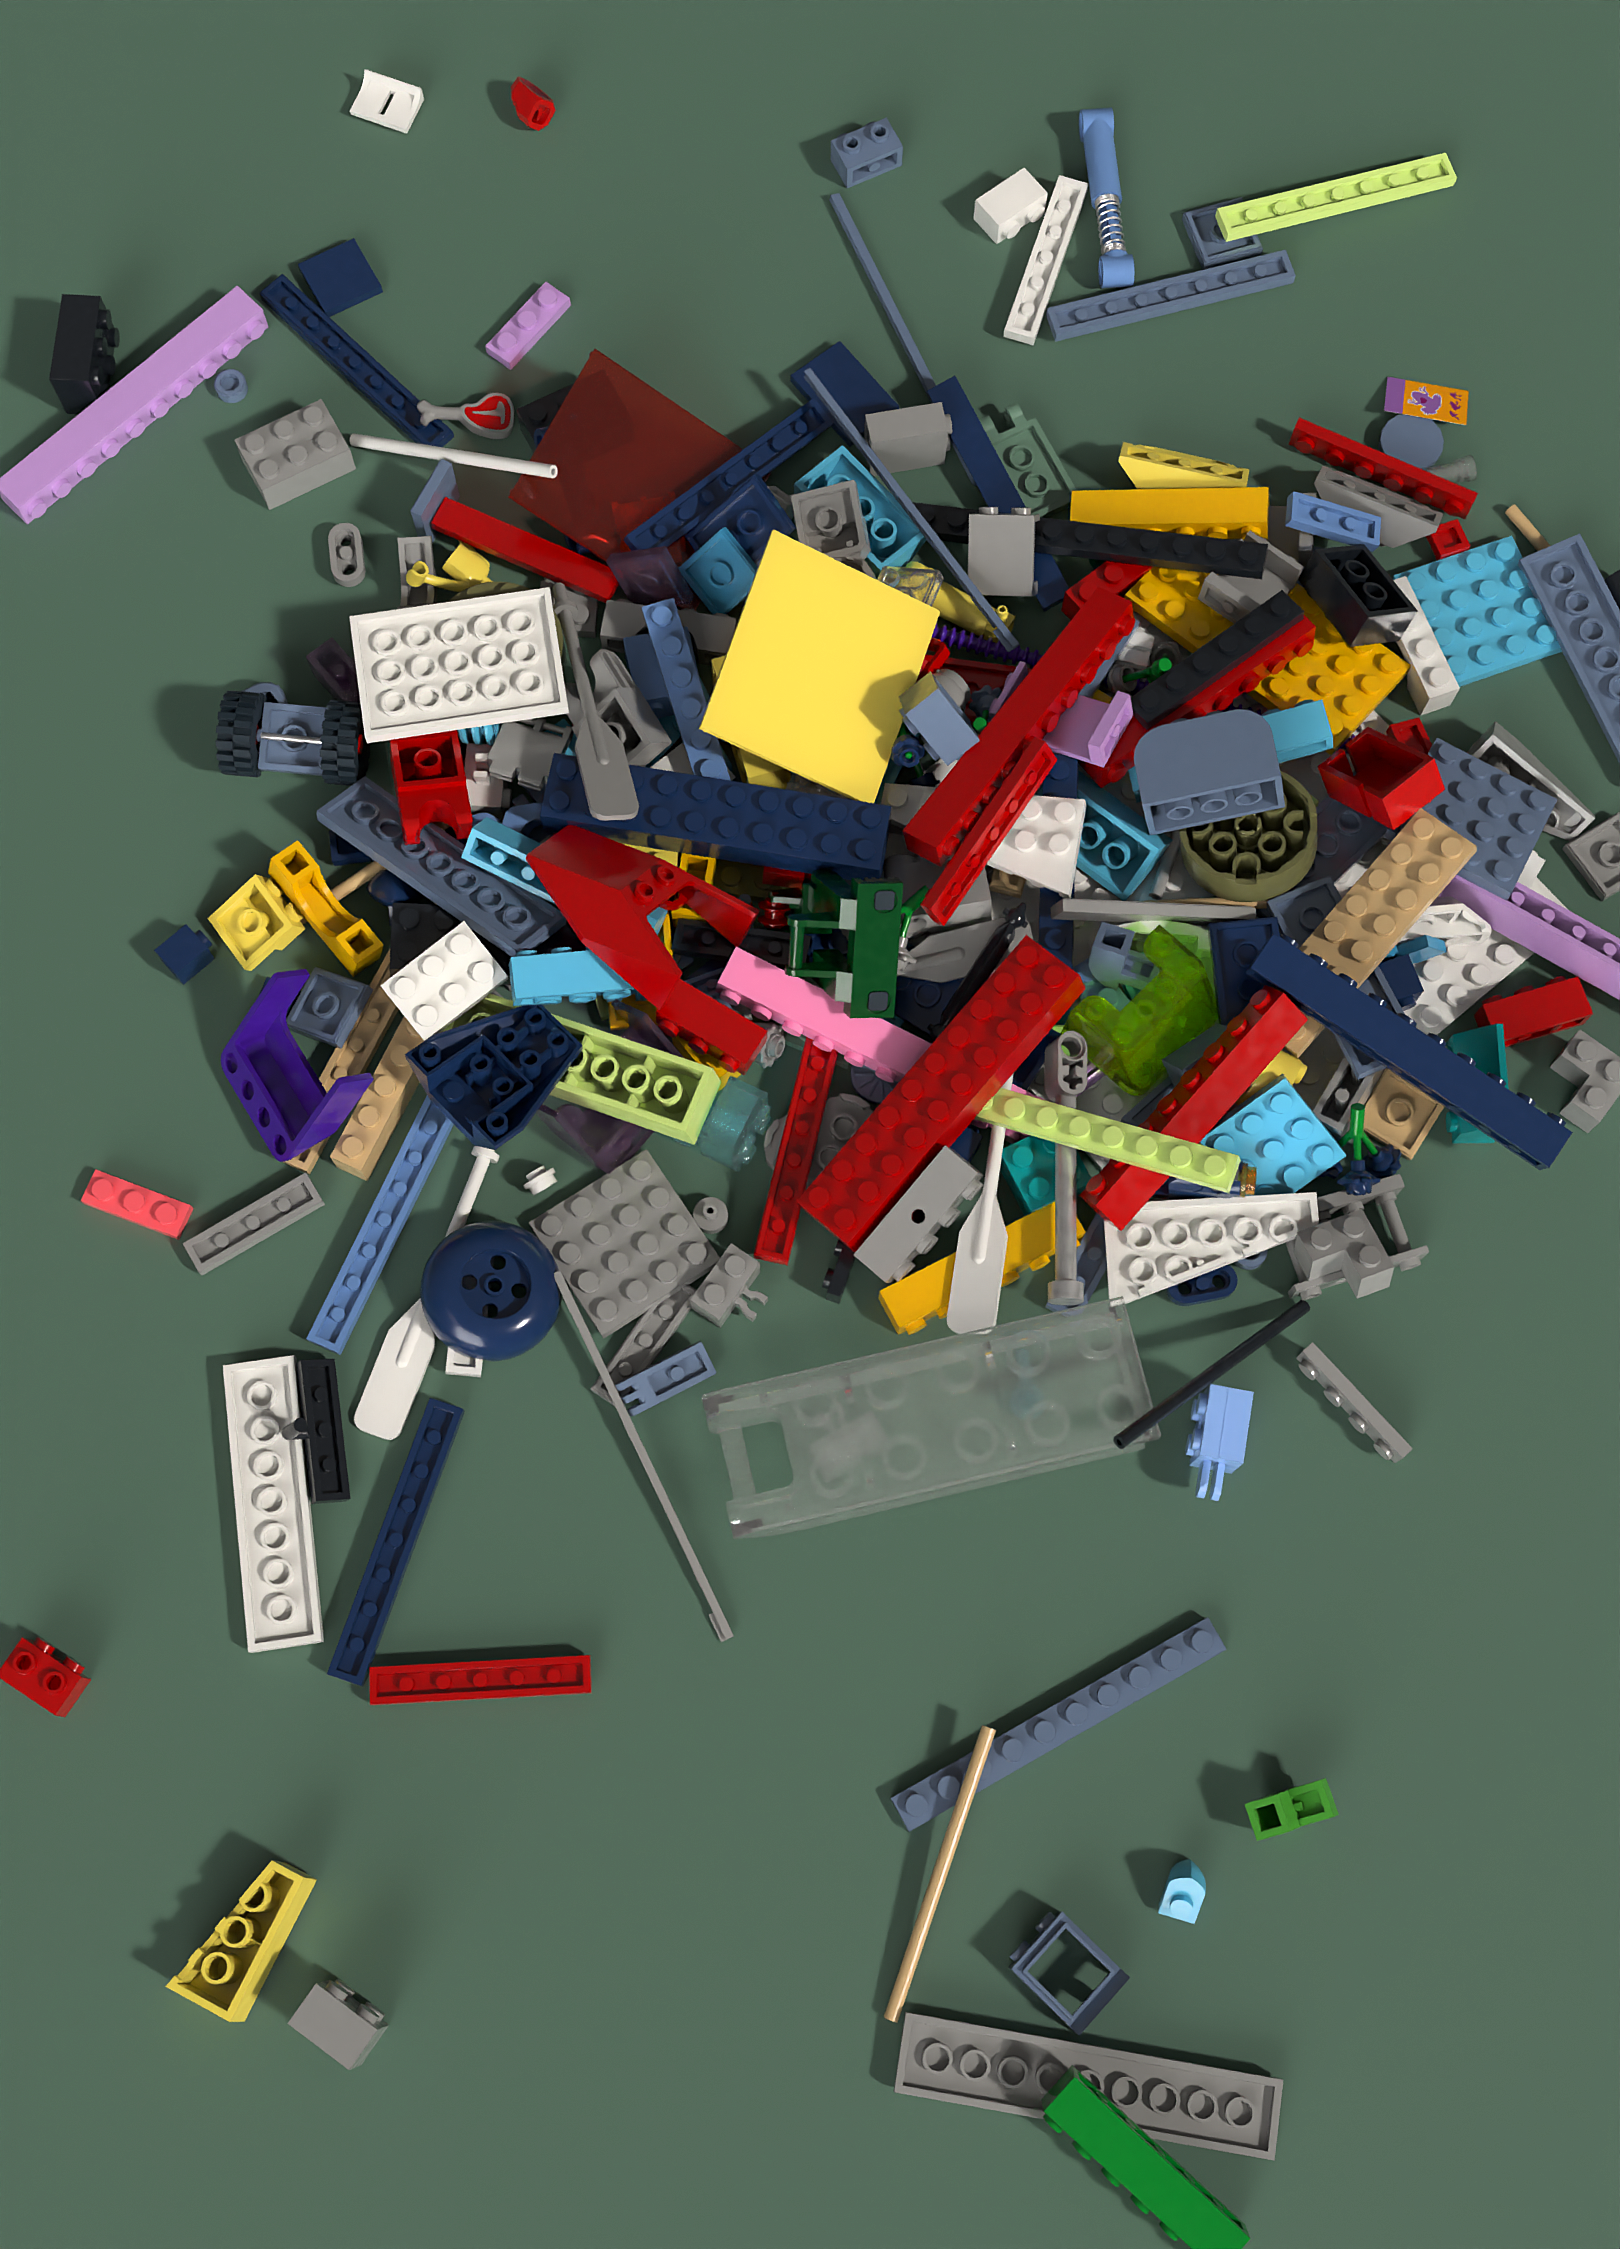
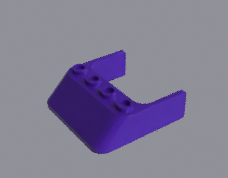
M307 969L274 973L221 1054V1066L225 1076L270 1152L280 1162L295 1158L334 1134L374 1080L371 1073L340 1077L327 1093L290 1033L286 1021L287 1010L310 976Z

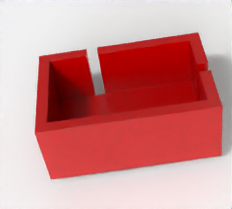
M1370 727L1365 728L1345 744L1356 772L1355 776L1345 751L1342 749L1337 750L1317 766L1330 798L1369 818L1373 816L1375 821L1392 830L1405 823L1420 808L1430 803L1445 790L1433 757Z

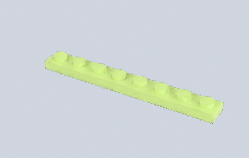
M1442 153L1217 208L1215 218L1225 242L1451 187L1454 186L1457 176L1447 154Z
M1003 1088L999 1089L974 1118L1226 1193L1230 1192L1241 1161L1240 1157L1235 1154Z

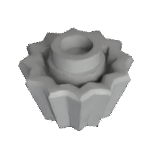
M757 1022L755 1024L768 1032L766 1043L754 1061L763 1068L767 1066L772 1067L774 1061L778 1060V1057L782 1055L785 1048L784 1030L782 1029V1024L778 1022Z

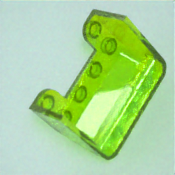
M1160 924L1147 936L1143 944V952L1161 971L1121 1011L1101 996L1091 995L1084 998L1070 1012L1060 1033L1063 1034L1066 1031L1080 1033L1087 1043V1059L1122 1090L1133 1096L1146 1094L1167 1073L1162 1062L1163 1058L1211 1028L1218 1019L1216 996L1202 961Z

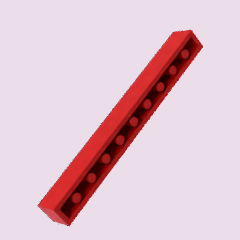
M1099 586L979 734L980 741L963 754L902 830L909 851L940 867L949 857L954 856L959 849L961 841L972 830L981 817L984 808L991 802L1004 779L1009 776L1020 760L1023 751L1028 748L1035 737L1042 740L1047 733L1055 729L1060 716L1067 708H1071L1074 705L1079 692L1086 684H1090L1093 681L1098 668L1105 660H1109L1112 657L1121 639L1131 633L1135 625L1132 601Z

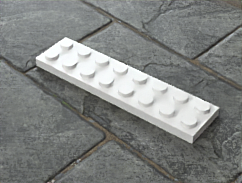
M294 1355L223 1365L248 1652L250 1653L324 1642L304 1439L286 1440L281 1434L285 1426L297 1418H302L296 1368L297 1359Z

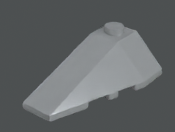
M1496 721L1467 752L1558 799L1542 831L1572 841L1595 819V815L1518 739Z

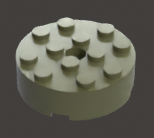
M1280 771L1285 807L1179 829L1182 860L1192 879L1207 892L1235 902L1268 900L1296 886L1308 873L1317 851L1316 807L1310 794L1301 783L1287 773Z

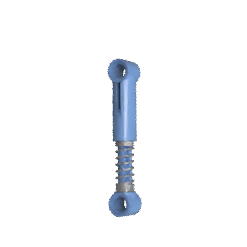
M1112 107L1081 109L1079 112V136L1084 144L1091 203L1098 217V231L1100 232L1099 238L1101 239L1100 245L1102 247V256L1099 257L1098 263L1100 288L1130 287L1134 284V259L1132 254L1126 252L1125 241L1122 240L1124 234L1122 233L1123 227L1120 225L1122 219L1120 218L1121 212L1119 211L1122 195L1113 137Z

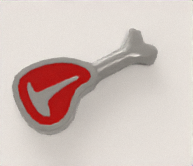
M498 392L487 394L477 403L464 404L461 407L434 406L424 399L417 403V410L422 414L420 423L423 426H427L436 419L458 420L471 432L490 439L507 438L514 426L515 412L513 403L508 396Z

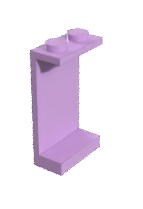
M1020 661L1015 671L1007 676L1002 693L999 698H995L991 703L989 709L991 720L1028 675L1025 662ZM1117 691L1110 704L1078 694L1074 705L1064 711L1055 729L1047 733L1042 740L1046 741L1053 752L1104 768L1133 717L1130 694Z

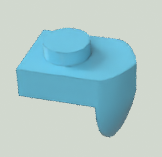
M1182 1860L1171 1868L1159 1902L1158 1913L1195 1924L1206 1894V1881L1203 1873L1192 1860Z

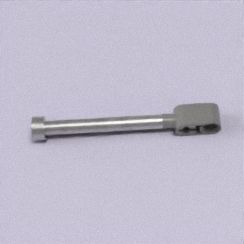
M1066 1031L1049 1043L1045 1049V1092L1048 1098L1056 1104L1076 1109V1096L1083 1092L1087 1086V1043L1080 1033ZM1062 1045L1069 1050L1070 1056L1063 1052ZM1055 1143V1281L1048 1283V1302L1055 1305H1078L1084 1302V1284L1077 1281L1076 1149Z

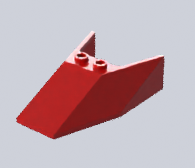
M567 825L529 852L525 858L580 941L659 1010L666 1005L683 973L648 922L647 915L658 907L674 911L687 904L734 946L738 947L741 945L760 911L661 858L574 825ZM673 895H676L677 900H675V901H669V900H668V899L671 898Z

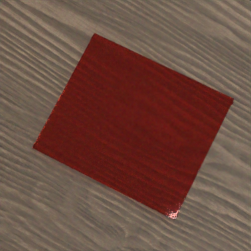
M594 348L529 460L556 465L558 470L557 476L555 478L521 474L514 488L510 490L508 498L664 600L674 598L676 607L679 610L688 608L696 611L701 599L677 570L695 553V550L685 536L644 566L623 539L743 449ZM771 472L762 478L764 482L771 476Z

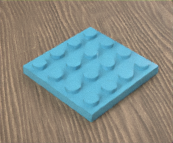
M1512 536L1396 574L1392 578L1395 580L1404 576L1407 577L1459 687L1562 652L1554 629L1549 626L1541 611L1542 606L1537 598H1534L1527 584L1528 580L1518 566L1519 560L1523 557Z

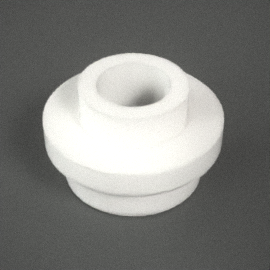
M543 1165L526 1175L529 1182L523 1186L526 1190L530 1189L534 1196L557 1182L553 1175L556 1172L554 1168L547 1171Z

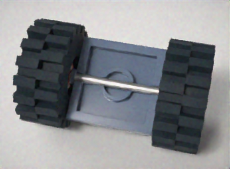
M229 690L223 695L224 700H221L220 703L221 712L218 711L217 717L219 723L218 726L216 725V733H218L216 740L218 752L216 756L217 760H219L218 767L222 774L257 778L261 776V771L322 776L327 784L352 786L363 777H366L371 743H367L365 739L360 702L330 700L327 707L266 702L267 698L263 693Z

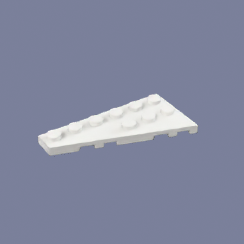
M885 783L881 805L891 806V824L904 829L937 787ZM1033 795L987 865L1010 875L1020 876L1031 881L1033 885L1040 888H1048L1059 893L1061 897L1071 899L1086 811L1085 799Z
M1316 1192L1148 1201L1122 1231L1104 1220L1110 1310L1296 1239L1297 1232L1319 1224Z

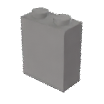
M942 402L865 415L864 439L890 473L945 464L946 451H950L951 448L949 434H952V421L950 414H944ZM866 460L868 471L873 476H877V473Z

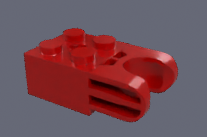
M457 730L389 740L391 767L404 844H420L421 830L432 822H443L450 825L455 831L458 840L468 839L473 828V820Z

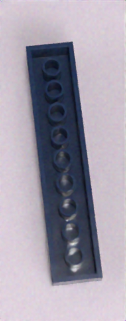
M559 753L553 754L540 812V818L545 831L558 833L567 825H574L622 844L812 874L814 870L826 869L837 872L846 880L859 877L864 882V877H868V879H871V877L879 879L881 877L891 826V806L629 765L639 803L638 813L634 818L628 820L603 821L595 818L590 813L577 757Z

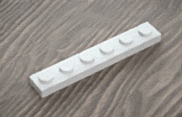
M1059 175L1005 326L1003 337L1034 345L1086 197L1089 183Z

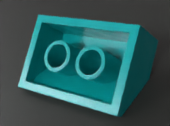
M1493 1024L1453 1034L1446 1042L1447 1045L1445 1047L1456 1055L1460 1052L1469 1056L1476 1062L1475 1067L1485 1074L1490 1072L1499 1076L1506 1082L1505 1087L1509 1089L1503 1024ZM1452 1111L1447 1112L1446 1130L1451 1132L1452 1143L1495 1142V1140Z

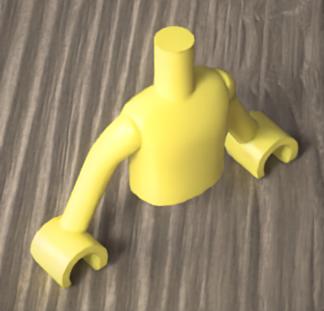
M459 541L460 545L442 567L455 580L428 574L429 568L422 561H417L406 574V581L410 586L419 587L422 583L456 592H461L477 584L493 581L488 578L490 564L487 559L476 552L473 546Z

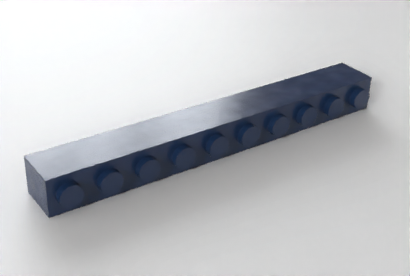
M1273 933L1267 939L1245 972L1247 975L1263 986L1267 985L1284 992L1299 1010L1538 1170L1550 1168L1573 1133L1564 1127L1566 1122L1562 1118L1550 1112H1547V1114L1534 1107L1536 1102L1532 1098L1520 1092H1517V1094L1513 1093L1505 1087L1506 1082L1502 1078L1490 1072L1487 1074L1483 1073L1475 1067L1476 1062L1472 1058L1460 1052L1456 1055L1445 1047L1447 1043L1442 1038L1433 1033L1426 1035L1416 1028L1417 1023L1412 1018L1403 1013L1396 1015L1386 1008L1387 1003L1382 998L1373 993L1366 995L1357 989L1358 984L1351 977L1343 973L1336 975L1330 971L1325 960L1312 953L1308 956L1297 948L1299 944L1285 934L1278 936Z

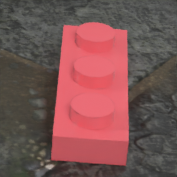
M96 1169L81 1199V1202L85 1205L178 1240L194 1209L189 1204Z

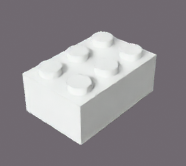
M463 921L380 986L425 1041L432 1035L443 1031L508 980V976L465 921Z

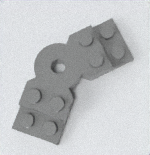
M855 480L790 495L800 543L876 579L872 569L865 561L871 548Z

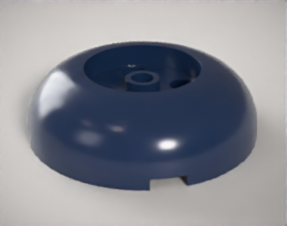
M481 1221L468 1224L445 1237L428 1258L421 1280L420 1299L422 1309L432 1331L446 1346L468 1358L473 1357L490 1361L515 1358L540 1343L556 1321L562 1302V1293L554 1277V1273L559 1271L553 1255L545 1244L531 1232L520 1226L502 1221ZM494 1256L501 1257L505 1261V1267L501 1270L494 1269L490 1264L491 1258ZM463 1277H474L476 1287L472 1290L465 1289L461 1284ZM490 1281L492 1284L496 1282L500 1286L498 1292H493L488 1288ZM518 1284V1286L525 1288L526 1295L523 1298H515L512 1295L511 1288L514 1285ZM487 1304L490 1306L494 1305L497 1309L496 1317H485L482 1313L483 1307Z

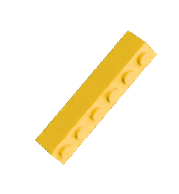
M1269 487L1072 491L1070 521L1221 539L1244 540L1246 534L1251 530L1259 537L1268 539Z
M1055 1202L1005 1226L1008 1241L1001 1287L1007 1286L1019 1279V1272L1029 1267L1032 1271H1036L1050 1262L1049 1257L1055 1254ZM1076 1216L1078 1248L1086 1232ZM956 1252L879 1291L878 1299L898 1335L907 1331L908 1335L920 1331L927 1326L925 1321L938 1315L939 1319L947 1317Z

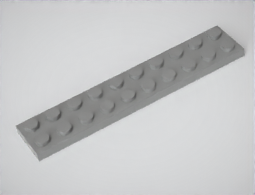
M905 2012L893 2090L895 2093L1044 2119L1043 2115L1045 2113L1043 2112L1041 2099L1073 2065L1152 2139L1275 2161L1283 2079Z

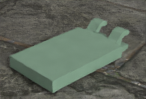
M1016 402L1005 407L1007 414L1003 415V418L1009 427L1007 430L998 433L989 415L979 419L1024 505L1031 508V514H1040V517L1048 518L1071 507L1072 491L1077 490L1036 418L1027 421Z

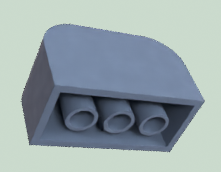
M1243 709L1226 712L1213 711L1203 717L1177 719L1170 724L1161 725L1148 731L1139 740L1135 748L1134 764L1149 835L1285 807L1282 777L1272 730L1268 722L1261 715L1253 711Z

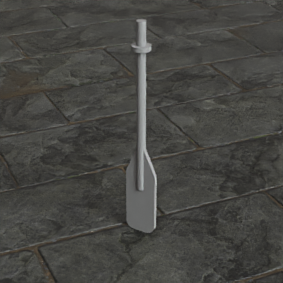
M556 583L552 587L556 602L553 605V610L562 626L584 714V721L575 743V753L589 810L592 816L603 821L632 819L638 813L639 803L623 742L597 713L574 623L578 617V608L573 601L568 600L565 585L563 583Z
M1005 917L929 936L909 952L917 960L916 964H907L905 971H897V976L938 983L964 978L996 928L1006 922ZM1029 922L1026 928L1021 926L1015 929L1014 940L994 970L1000 966L1025 935L1033 939ZM812 983L813 985L821 988L817 983ZM740 1003L738 1006L731 1005L732 1010L744 1015L749 1020L753 1019L752 1009Z

